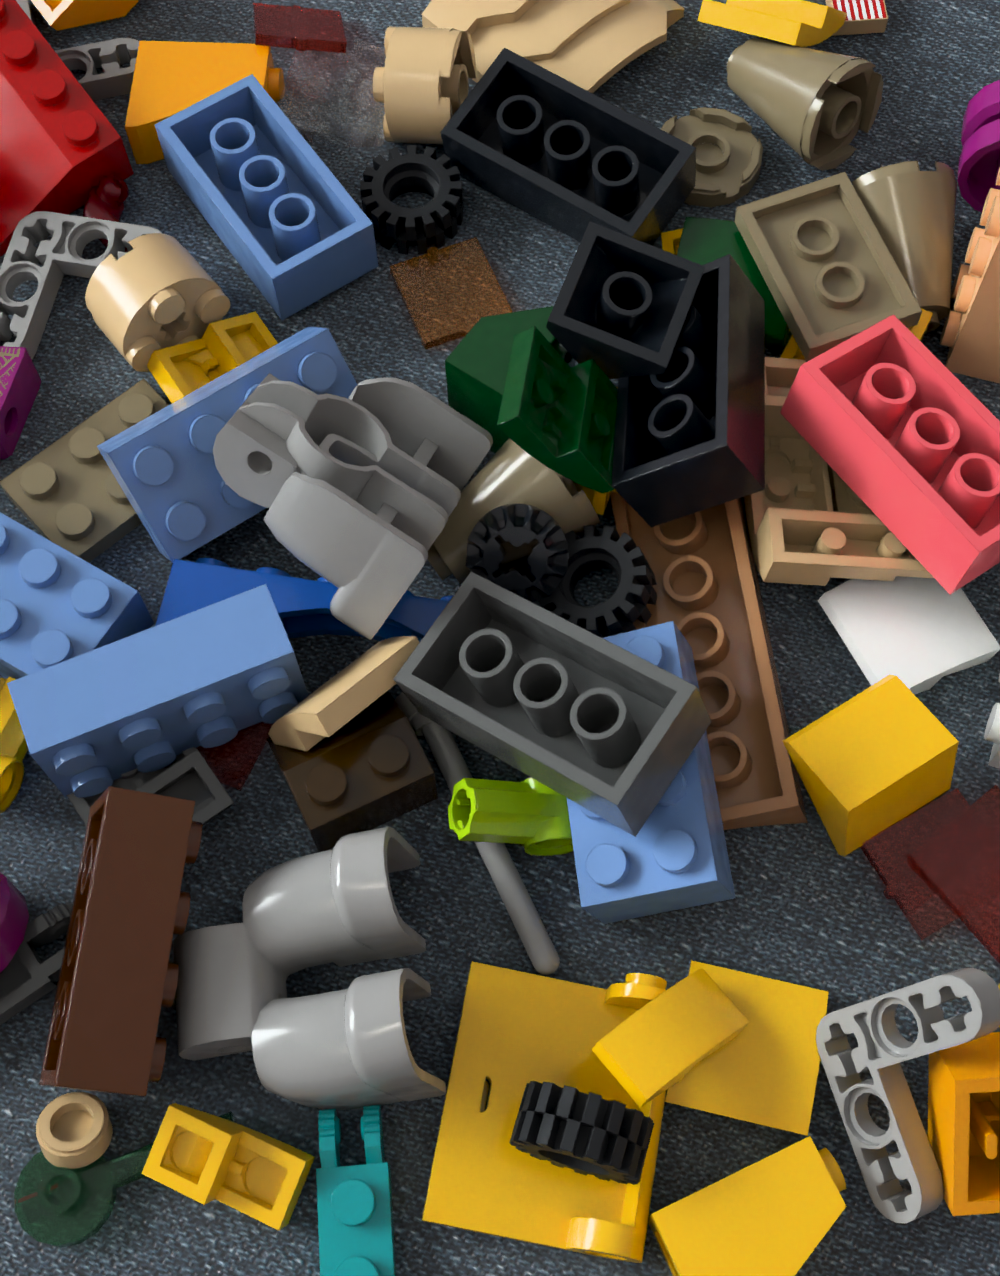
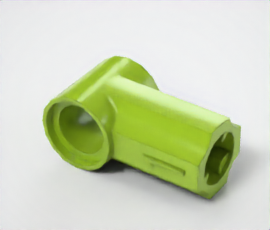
M532 777L521 782L463 778L454 785L452 799L448 805L449 828L455 831L459 841L524 844L525 853L535 856H554L573 852L566 797Z

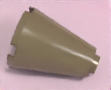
M753 38L738 46L732 52L727 62V83L729 88L807 164L822 171L836 168L854 153L856 148L849 144L859 129L866 133L869 132L881 104L883 91L882 75L873 70L876 66L860 57Z
M905 161L883 166L861 175L852 181V184L920 308L933 313L925 332L928 333L937 329L940 326L939 321L945 318L950 311L957 183L954 170L945 163L935 161L936 171H920L918 161Z
M509 438L461 491V498L457 506L448 517L445 527L427 551V560L442 581L453 574L460 584L463 583L470 574V570L466 566L468 538L474 526L485 514L502 505L517 503L537 507L553 517L564 534L572 530L576 535L584 533L583 526H596L600 523L598 515L583 490L578 492L572 480L546 467ZM498 535L503 541L502 546L506 551L500 567L529 556L538 540L535 538L529 544L524 543L519 547H515L509 541L505 542Z

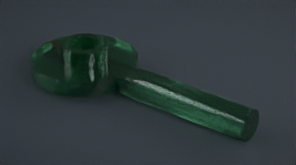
M232 1111L218 1116L237 1123ZM153 1143L109 1161L102 1155L90 1165L78 1169L56 1167L40 1151L32 1157L21 1171L14 1191L15 1214L22 1229L36 1241L59 1248L81 1244L98 1233L111 1215L117 1196L116 1189L147 1177L141 1173Z

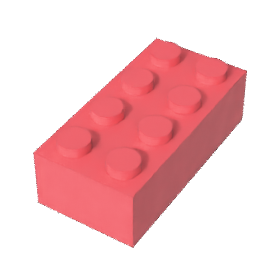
M894 314L800 366L780 413L950 595L1000 563V421Z

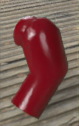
M114 175L103 176L99 186H93L89 192L83 217L120 222L124 210L123 202L129 196V189L126 183ZM99 239L100 242L107 248L108 240Z

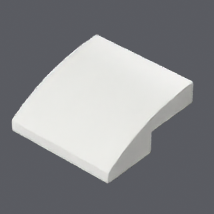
M896 576L894 581L850 579L825 592L817 600L871 686L888 675H895L915 695L930 690L943 676L989 661L1000 650V645L963 590L960 588L950 595L934 578Z

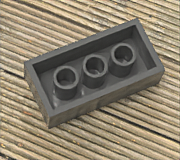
M470 572L393 679L421 715L635 837L711 724L697 686L473 572Z

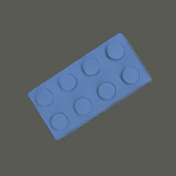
M253 74L155 124L168 171L281 320L288 318L379 267L373 223Z
M306 327L97 446L158 551L173 563L174 559L183 558L266 509V507L240 497L226 485L216 469L213 447L219 431L269 373L281 381H291L301 385L317 395L328 393L348 399L355 386L358 385L328 328Z
M0 512L1 676L6 679L8 677L19 679L149 629L154 622L138 590Z
M266 584L7 683L30 755L66 799H68L66 795L74 793L76 797L97 795L104 792L109 786H112L113 780L121 778V774L134 769H138L140 772L157 771L170 765L175 760L176 755L183 753L182 751L199 746L204 748L217 747L235 738L239 730L262 721L268 724L275 723L285 713L309 696L295 653Z
M674 621L603 638L697 686L699 690L692 647ZM706 731L636 837L566 797L581 908L604 924L735 898Z

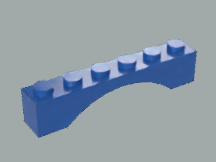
M198 558L195 562L174 559L155 625L157 626L266 584L289 639L323 634L364 637L332 615L330 602L338 587L323 577L318 578L317 581L291 577L285 571L272 567H260L256 571L231 568L226 563L213 558ZM407 590L372 639L382 641L391 637L416 636L420 642L453 595L444 596L439 600L414 596L413 593Z

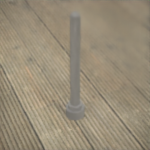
M402 692L396 697L395 702L406 715L416 735H424L453 795V787L463 778H473L453 735L448 729L421 715ZM475 842L535 970L542 975L553 974L560 965L559 955L505 843Z

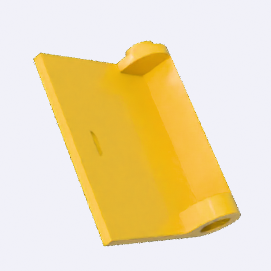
M472 961L422 1221L613 1260L642 1263L666 1091L642 1107H639L592 1051V1048L616 1026L666 991L667 981L650 974L628 973L625 976V983H615L607 989ZM485 1079H488L489 1082H490V1090H489V1084H488V1082H487ZM530 1081H537L541 1084L543 1082L554 1083L561 1088L564 1085L574 1087L582 1093L589 1094V1092L601 1095L602 1099L607 1101H618L625 1104V1108L636 1109L644 1113V1116L650 1117L653 1120L654 1126L639 1183L634 1185L631 1183L622 1184L611 1179L610 1181L598 1179L591 1174L583 1175L567 1167L555 1166L548 1160H539L530 1156V1153L521 1152L516 1149V1146H512L509 1142L526 1084H530Z

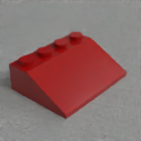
M0 0V256H2L8 249L16 226L25 216L36 211L70 214L86 204L92 187L99 186L103 176L114 175L121 180H125L134 174L121 136L16 0Z

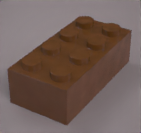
M109 786L90 807L39 1085L120 1095L146 1096L148 1082H159L166 1055V1038L156 1037L161 1007L170 1008L172 1006L179 973L178 964L168 963L173 934L182 935L184 933L190 910V892L180 891L185 863H195L202 836V823L192 821L195 801Z

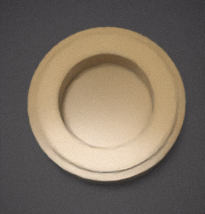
M71 1092L57 1097L43 1109L36 1123V1137L44 1157L52 1165L63 1169H78L95 1162L109 1147L113 1134L111 1120L105 1104L95 1095L86 1092Z

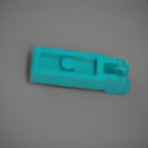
M380 1105L363 1106L360 1124L366 1164L340 1166L339 1143L341 1142V1122L337 1117L336 1109L319 1110L318 1131L321 1168L316 1169L320 1276H396L390 1164L384 1160Z

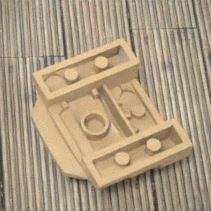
M431 0L422 13V25L425 28H454L467 31L470 34L476 62V79L472 80L476 83L479 82L500 52L506 48L593 94L601 85L631 61L665 42L667 39V28L684 17V8L674 0Z
M765 357V490L744 496L751 548L763 582L826 586L830 578L894 581L896 576L934 578L780 413L799 368L802 364L806 363V360Z

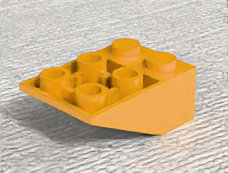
M992 1032L970 1042L929 1054L927 1137L942 1175L944 1184L943 1198L952 1216L1000 1213V1032Z

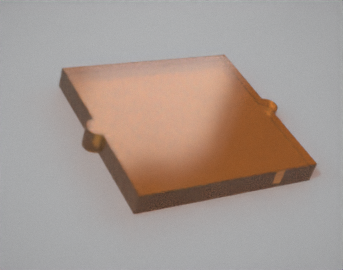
M477 237L441 249L430 247L427 250V254L389 266L390 274L425 350L465 337L481 317L513 312Z

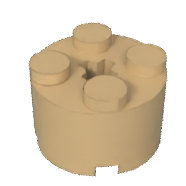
M389 26L386 29L384 39L385 66L376 67L373 74L374 100L384 103V138L387 142L443 145L440 132L467 98L468 78L476 79L475 53L471 36L467 31L454 28Z
M162 233L146 234L129 241L128 243L133 250L118 260L111 253L99 264L92 274L85 293L87 309L92 313L97 326L132 368L139 372H150L147 364L153 351L201 339L209 323L222 320L230 309L229 298L188 250L175 237Z

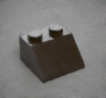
M388 691L333 735L323 738L308 751L276 745L271 737L266 738L318 852L333 848L337 841L345 835L374 829L438 799L435 773L406 715Z

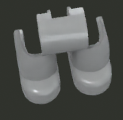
M269 373L216 435L213 455L216 469L226 485L240 497L269 508L264 517V522L276 540L299 561L338 587L330 602L332 615L340 622L371 640L423 568L428 558L427 551L439 536L448 521V517L457 506L461 498L462 489L489 452L493 444V438L487 430L466 416L460 414L414 383L388 377L366 379L355 386L347 399L328 393L317 395L301 385L291 381H281Z
M391 827L345 835L337 841L332 850L321 851L289 860L264 871L250 883L243 896V923L209 926L177 936L173 941L174 964H178L179 967L175 993L178 1055L183 1059L196 1061L252 1051L257 1075L262 1086L267 1091L311 1108L350 1110L369 1105H385L445 1095L447 1093L446 1083L420 1069L410 1051L404 1024L403 1002L431 996L430 983L410 968L360 976L351 982L349 988L338 991L287 998L286 989L287 977L308 967L331 962L342 967L381 959L415 955L426 951L425 939L400 917L394 903L388 875L391 872L418 867L420 865L419 853Z

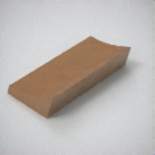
M612 491L610 496L616 530L620 537L624 532L634 540L636 546L640 547L655 575L657 585H653L657 593L656 605H646L652 616L647 624L636 619L633 623L635 628L641 629L674 621L692 647L699 692L711 720V724L706 732L723 829L808 823L798 772L783 743V740L788 738L790 733L742 498L650 527L619 493Z

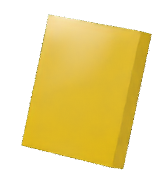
M888 675L783 740V743L837 853L845 857L950 789L959 741L897 676Z

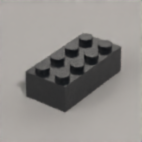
M506 48L500 52L440 132L445 154L451 159V168L457 166L462 178L580 243L588 223L591 221L653 246L695 187L696 147Z
M730 254L703 265L705 266L704 272L665 373L618 378L611 486L650 527L765 490V301Z

